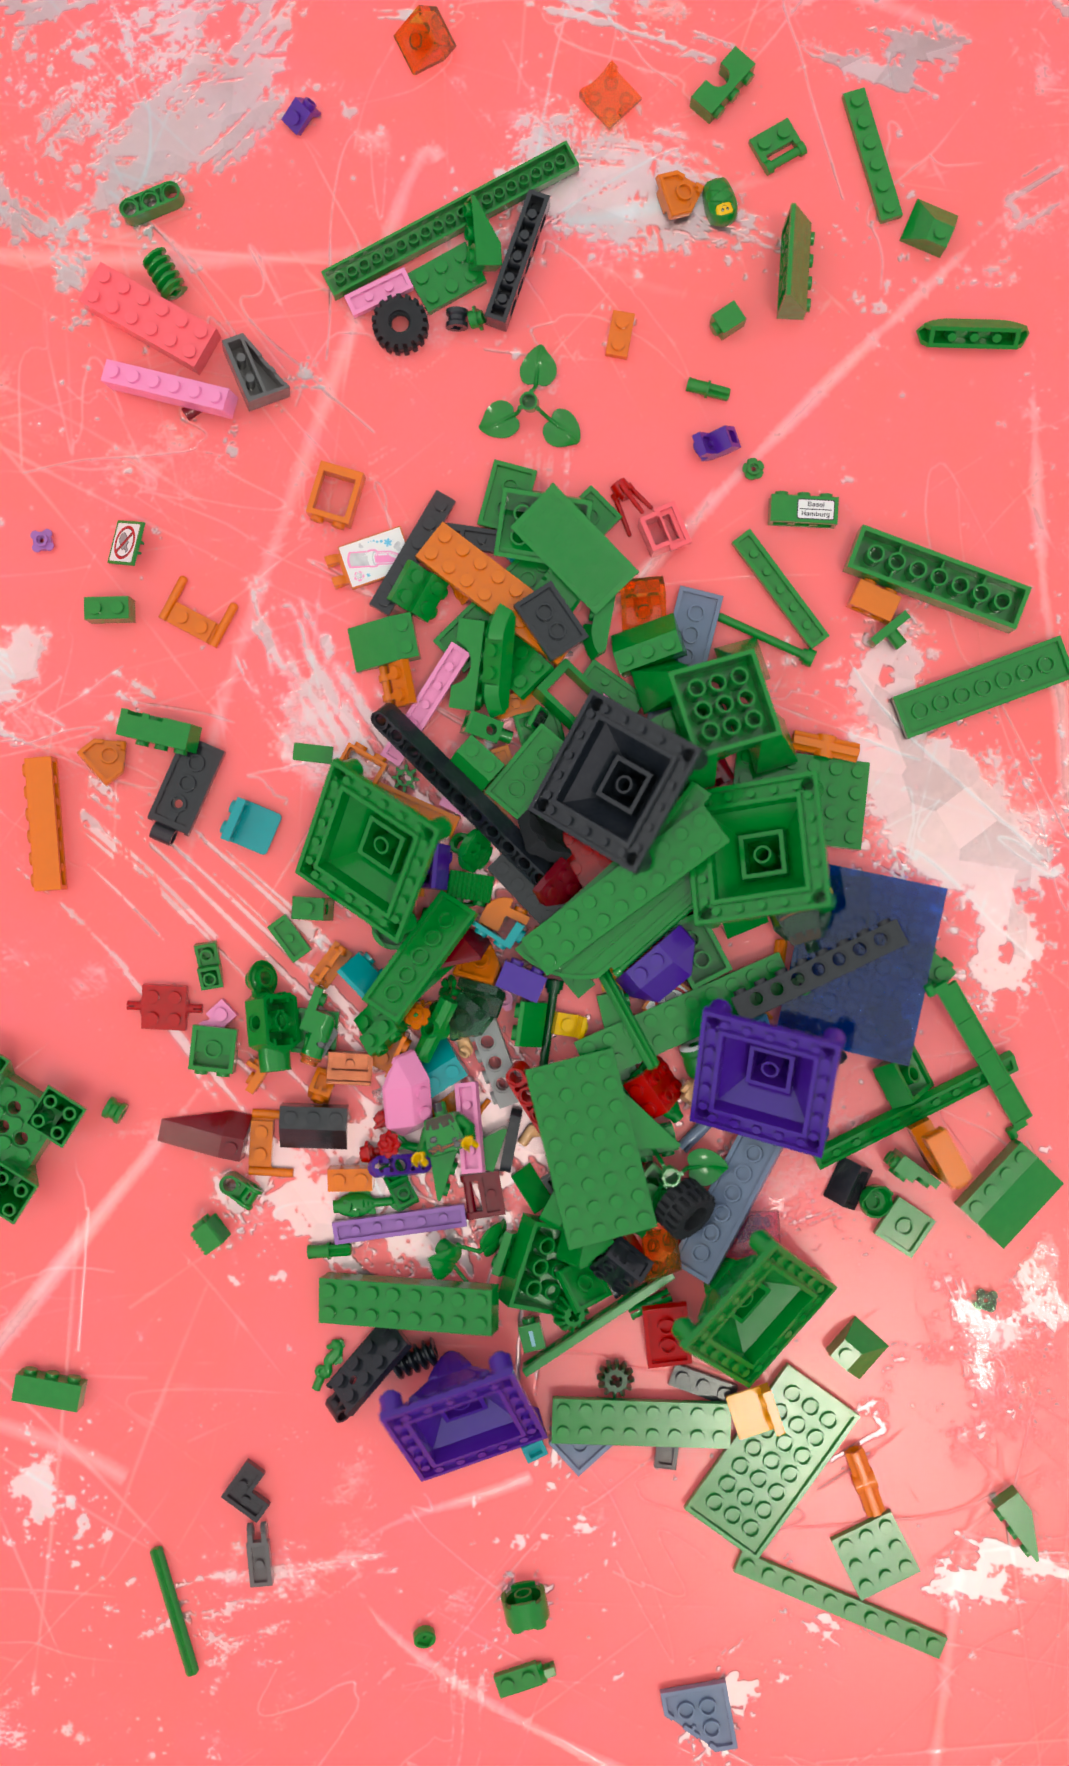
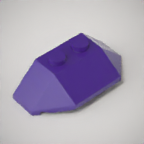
M680 924L623 972L621 976L616 978L615 981L629 997L659 1003L692 975L696 941Z

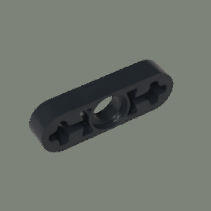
M511 1109L499 1171L511 1172L522 1109Z

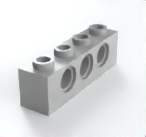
M495 1014L470 1023V1029L467 1030L470 1041H475L478 1050H475V1055L479 1063L483 1062L485 1071H482L486 1084L490 1083L493 1089L490 1092L493 1104H498L501 1109L518 1103V1099L509 1086L507 1088H500L496 1082L501 1077L506 1078V1073L513 1062ZM483 1036H491L494 1044L490 1047H485L481 1042ZM493 1056L501 1059L502 1064L497 1068L489 1064V1059Z

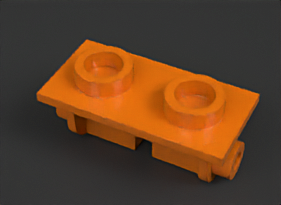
M335 941L309 976L314 979L313 981L316 984L322 985L327 989L338 975L337 971L348 962L353 953Z

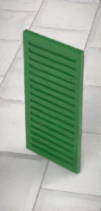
M551 483L550 487L510 527L595 615L635 575L639 574L634 565L554 483Z

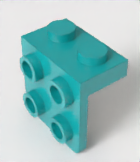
M237 797V800H233L228 812L231 814L228 821L225 820L220 828V833H222L220 838L259 854H267L282 816L246 799Z
M477 920L472 924L476 927L474 930L476 933L484 938L489 935L495 939L493 944L502 950L506 949V947L511 949L515 942L519 944L527 933L524 931L526 926L518 921L506 939Z

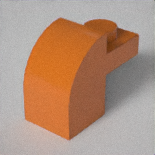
M501 897L491 901L485 907L478 922L499 932L506 916L524 925H527L530 917L526 915L528 911L519 906H516L515 909L511 908L514 899Z

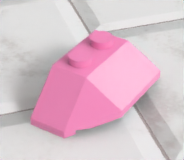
M409 1050L393 1057L391 1063L393 1065L382 1087L386 1128L403 1137L421 1129L424 1126L425 1120L433 1118L430 1079L414 1050Z

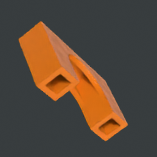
M928 1117L906 1127L931 1174L952 1190L954 1188L961 1189L968 1185V1181L973 1179L946 1128L939 1126L935 1129Z

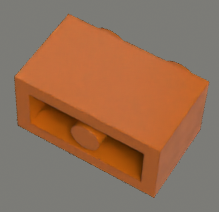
M860 579L856 583L846 607L887 625L891 622L902 597L898 596L897 592L891 588L885 587L883 589L876 586L877 583L871 579Z
M368 1164L330 1165L327 1169L328 1192L373 1191L375 1188V1177L370 1175Z

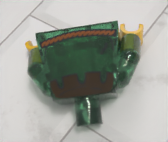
M811 910L770 916L775 933L784 940L790 941L793 946L804 943L807 953H813L820 949L817 939L823 937L825 930L829 928L832 910L827 913Z

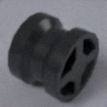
M459 306L447 308L446 315L448 321L446 322V329L455 332L467 330L468 323L466 322L468 309Z

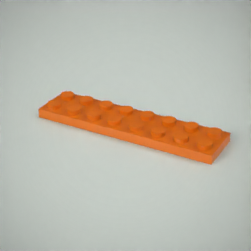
M442 522L415 555V558L490 616L500 603L512 610L516 616L515 635L547 658L513 608L515 603L534 591L450 526ZM568 652L554 660L552 663L558 666L564 659V657L568 654Z

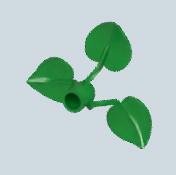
M542 344L536 346L527 354L520 367V377L523 383L527 385L534 384V386L521 395L520 405L516 412H514L513 406L507 401L499 400L493 402L485 411L479 425V429L483 433L494 438L513 436L520 427V423L515 416L519 415L524 409L528 413L538 411L549 421L543 427V435L550 445L566 447L580 442V427L571 412L565 409H556L552 417H550L539 407V399L534 394L538 385L548 386L551 384L557 374L556 363Z
M705 1148L695 1149L690 1152L687 1157L689 1166H685L681 1171H678L673 1165L666 1166L656 1149H638L641 1157L649 1155L652 1151L663 1168L661 1170V1178L664 1183L660 1184L659 1187L655 1184L647 1183L654 1214H656L657 1204L667 1192L663 1188L678 1185L681 1176L687 1170H689V1178L696 1179L702 1186H708L713 1184L728 1169L727 1163L720 1155Z
M505 1219L494 1224L484 1233L480 1241V1248L478 1249L462 1245L459 1242L454 1244L447 1238L441 1239L435 1247L436 1254L428 1257L433 1276L437 1280H441L447 1277L454 1269L464 1282H469L456 1266L457 1261L462 1255L461 1249L478 1254L483 1253L486 1257L493 1255L500 1247L498 1245L500 1236L507 1231Z

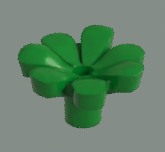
M449 975L448 980L442 979L441 985L443 988L439 990L440 996L446 995L450 998L452 996L461 997L462 990L456 988L457 980L453 975Z

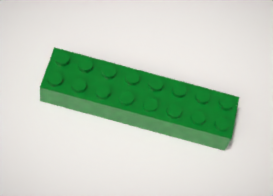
M864 524L857 531L842 571L861 579H871L877 585L891 588L898 593L1008 634L1017 629L1032 589L1030 586Z
M328 1272L319 1278V1323L492 1336L499 1329V1284Z

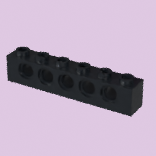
M532 189L528 190L484 315L485 325L507 331L550 209V196Z

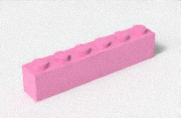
M106 359L101 381L115 391L229 419L233 418L238 397L229 388Z

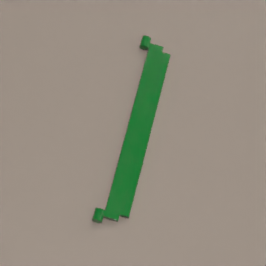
M943 980L934 987L931 983L925 984L923 988L928 997L938 995L1011 1122L1012 1126L1005 1129L1011 1140L1017 1139V1131L1027 1126L1026 1120L1033 1115L956 980L950 983Z

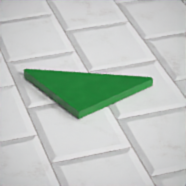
M624 1092L638 1149L680 1147L681 1144Z

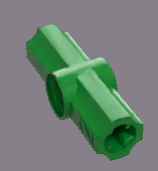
M441 995L431 1017L427 1018L428 1024L422 1025L420 1028L422 1035L414 1050L420 1061L430 1063L440 1040H445L449 1036V1022L458 1005L455 999Z

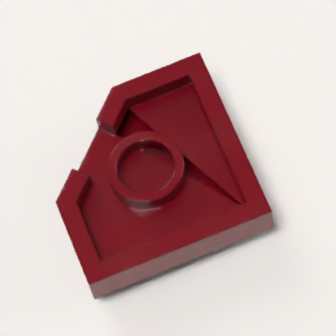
M560 857L532 890L541 904L553 906L566 904L579 892L582 886L568 861Z

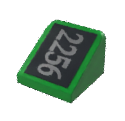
M535 705L525 722V726L535 731L541 723H545L549 715L548 712L541 705Z

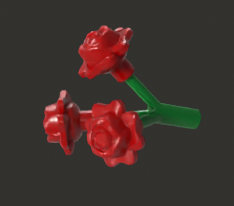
M384 1108L373 1117L375 1121L374 1130L386 1128ZM387 1129L388 1131L385 1134L380 1135V1140L377 1143L378 1147L374 1148L369 1141H365L364 1146L360 1147L359 1155L362 1162L369 1163L376 1156H385L389 1159L392 1155H397L398 1150L402 1149L417 1152L419 1143L407 1141L405 1137Z

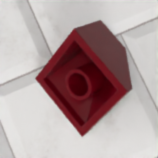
M469 928L441 968L481 960L490 945V940Z

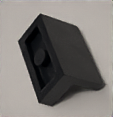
M846 1157L839 1160L825 1189L824 1197L842 1207L855 1210L860 1194L866 1187L873 1170Z

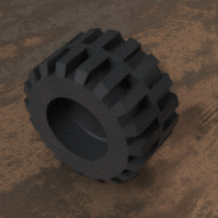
M685 1178L678 1185L671 1187L662 1196L655 1209V1218L676 1240H684L698 1232L707 1223L716 1205L715 1198L696 1179Z

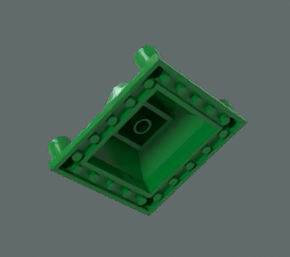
M335 758L331 761L295 873L398 944L403 941L405 934L416 928V917L412 913L438 842L450 837L452 834V824L444 816H438L431 820L392 794H389L383 788L375 785L363 776V766L358 759L350 758L342 761L339 758Z
M817 770L705 789L712 795L704 806L730 839V842L690 871L694 925L696 927L705 926L709 929H714L725 922L811 910L827 913L834 909L836 898L831 892L821 802L824 786L820 782Z
M766 1230L755 1231L750 1236L749 1246L757 1255L753 1254L739 1260L725 1257L710 1285L704 1283L706 1296L698 1315L699 1321L694 1324L689 1317L678 1318L672 1328V1334L678 1339L679 1345L683 1350L748 1388L752 1386L838 1288L816 1267L809 1266L779 1244Z

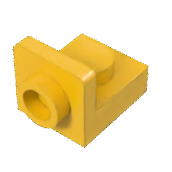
M555 1011L551 1029L552 1034L578 1039L584 1037L588 1030L587 1017Z

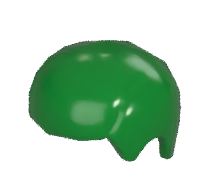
M878 1184L869 1185L860 1194V1208L868 1217L879 1219L887 1215L891 1207H893L892 1195L894 1194L886 1186Z

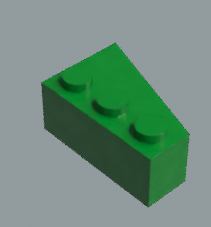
M121 708L116 734L136 740V745L149 747V743L155 744L154 749L168 751V748H173V753L187 756V752L196 754L202 727Z

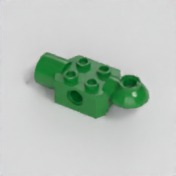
M265 960L256 961L245 976V983L252 992V996L245 1001L248 1044L250 1048L258 1052L260 1073L292 1070L290 1050L301 1042L297 997L285 991L274 993L277 987V973L273 965Z

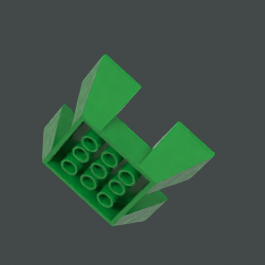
M757 637L717 647L714 649L717 659L688 666L676 660H670L631 671L644 714L672 707L682 738L704 749L708 754L707 765L701 770L693 771L680 796L683 795L692 781L704 789L714 787L718 757L742 750H748L755 774L798 762L785 720L775 712L765 680L770 679V675ZM711 682L717 683L720 689L714 688ZM740 697L745 698L748 704H743L740 701ZM718 703L724 704L727 710L720 709ZM697 709L703 710L706 716H700L697 713ZM725 725H731L734 732L728 731Z
M0 1054V1217L14 1225L39 1187L36 1169L37 1162L51 1141L61 1148L65 1146L87 1111V1108L51 1085H48L43 1092L15 1074L11 1060ZM16 1101L21 1105L20 1111L15 1108ZM4 1120L9 1124L8 1130L3 1126ZM22 1132L27 1134L28 1141L23 1140Z

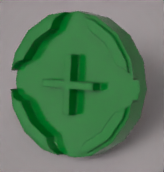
M473 829L468 834L457 833L450 840L451 850L458 855L459 865L462 869L474 873L477 869L481 870L484 868L492 855L493 847H490L491 842L478 829ZM462 841L460 848L457 849L458 844Z

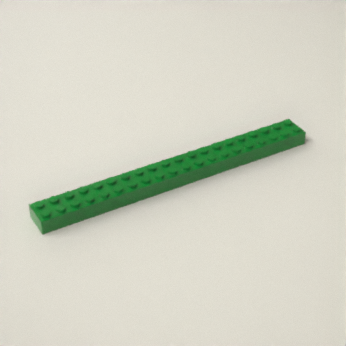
M564 141L321 271L322 276L336 301L344 297V295L361 288L464 233L466 217L463 216L462 209L463 204L471 195H475L487 219H490L524 201L529 189L540 192L578 172L579 163L567 141Z

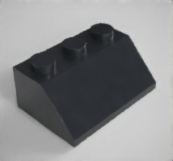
M282 1102L279 1115L280 1147L347 1150L349 1105Z

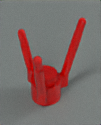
M621 478L610 487L613 492L610 497L615 502L618 513L622 516L621 521L627 536L631 537L632 534L619 500L621 499L624 502L629 499L641 514H644V510L632 496L633 494L649 509H653V506L633 487L631 482L628 483L625 478Z

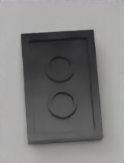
M552 581L513 605V608L550 662H553L589 638Z

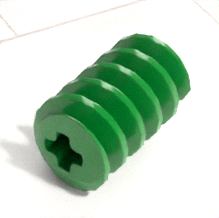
M159 247L148 253L143 260V266L147 270L148 275L152 277V282L156 285L158 292L161 293V297L168 301L176 300L187 291L188 287L182 286L184 280L183 278H178L180 273L178 270H174L175 264L170 262L171 257L165 255V247Z

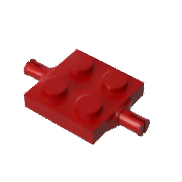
M143 984L141 1000L127 1001L126 1004L128 1005L126 1007L127 1010H140L141 1029L186 1031L189 1014L203 1013V1004H190L188 986Z

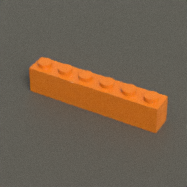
M52 756L24 758V764L22 765V774L26 777L24 797L28 803L25 816L27 821H29L30 828L27 831V839L31 843L29 863L33 867V874H31L30 878L31 885L34 887V891L66 890L67 876L58 760Z

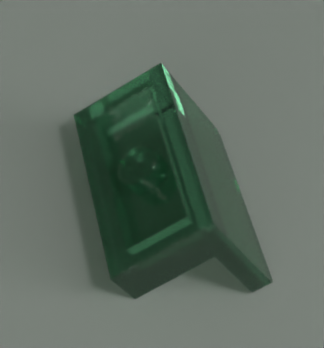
M459 977L457 986L463 993L458 1003V1008L495 1019L498 1018L506 993L497 986Z

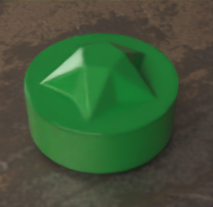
M423 1625L415 1629L413 1633L415 1646L422 1649L432 1646L436 1641L434 1628Z

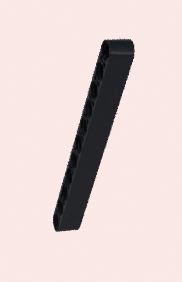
M386 703L372 713L371 722L373 726L536 886L554 863L528 853L525 849L520 829L393 703Z

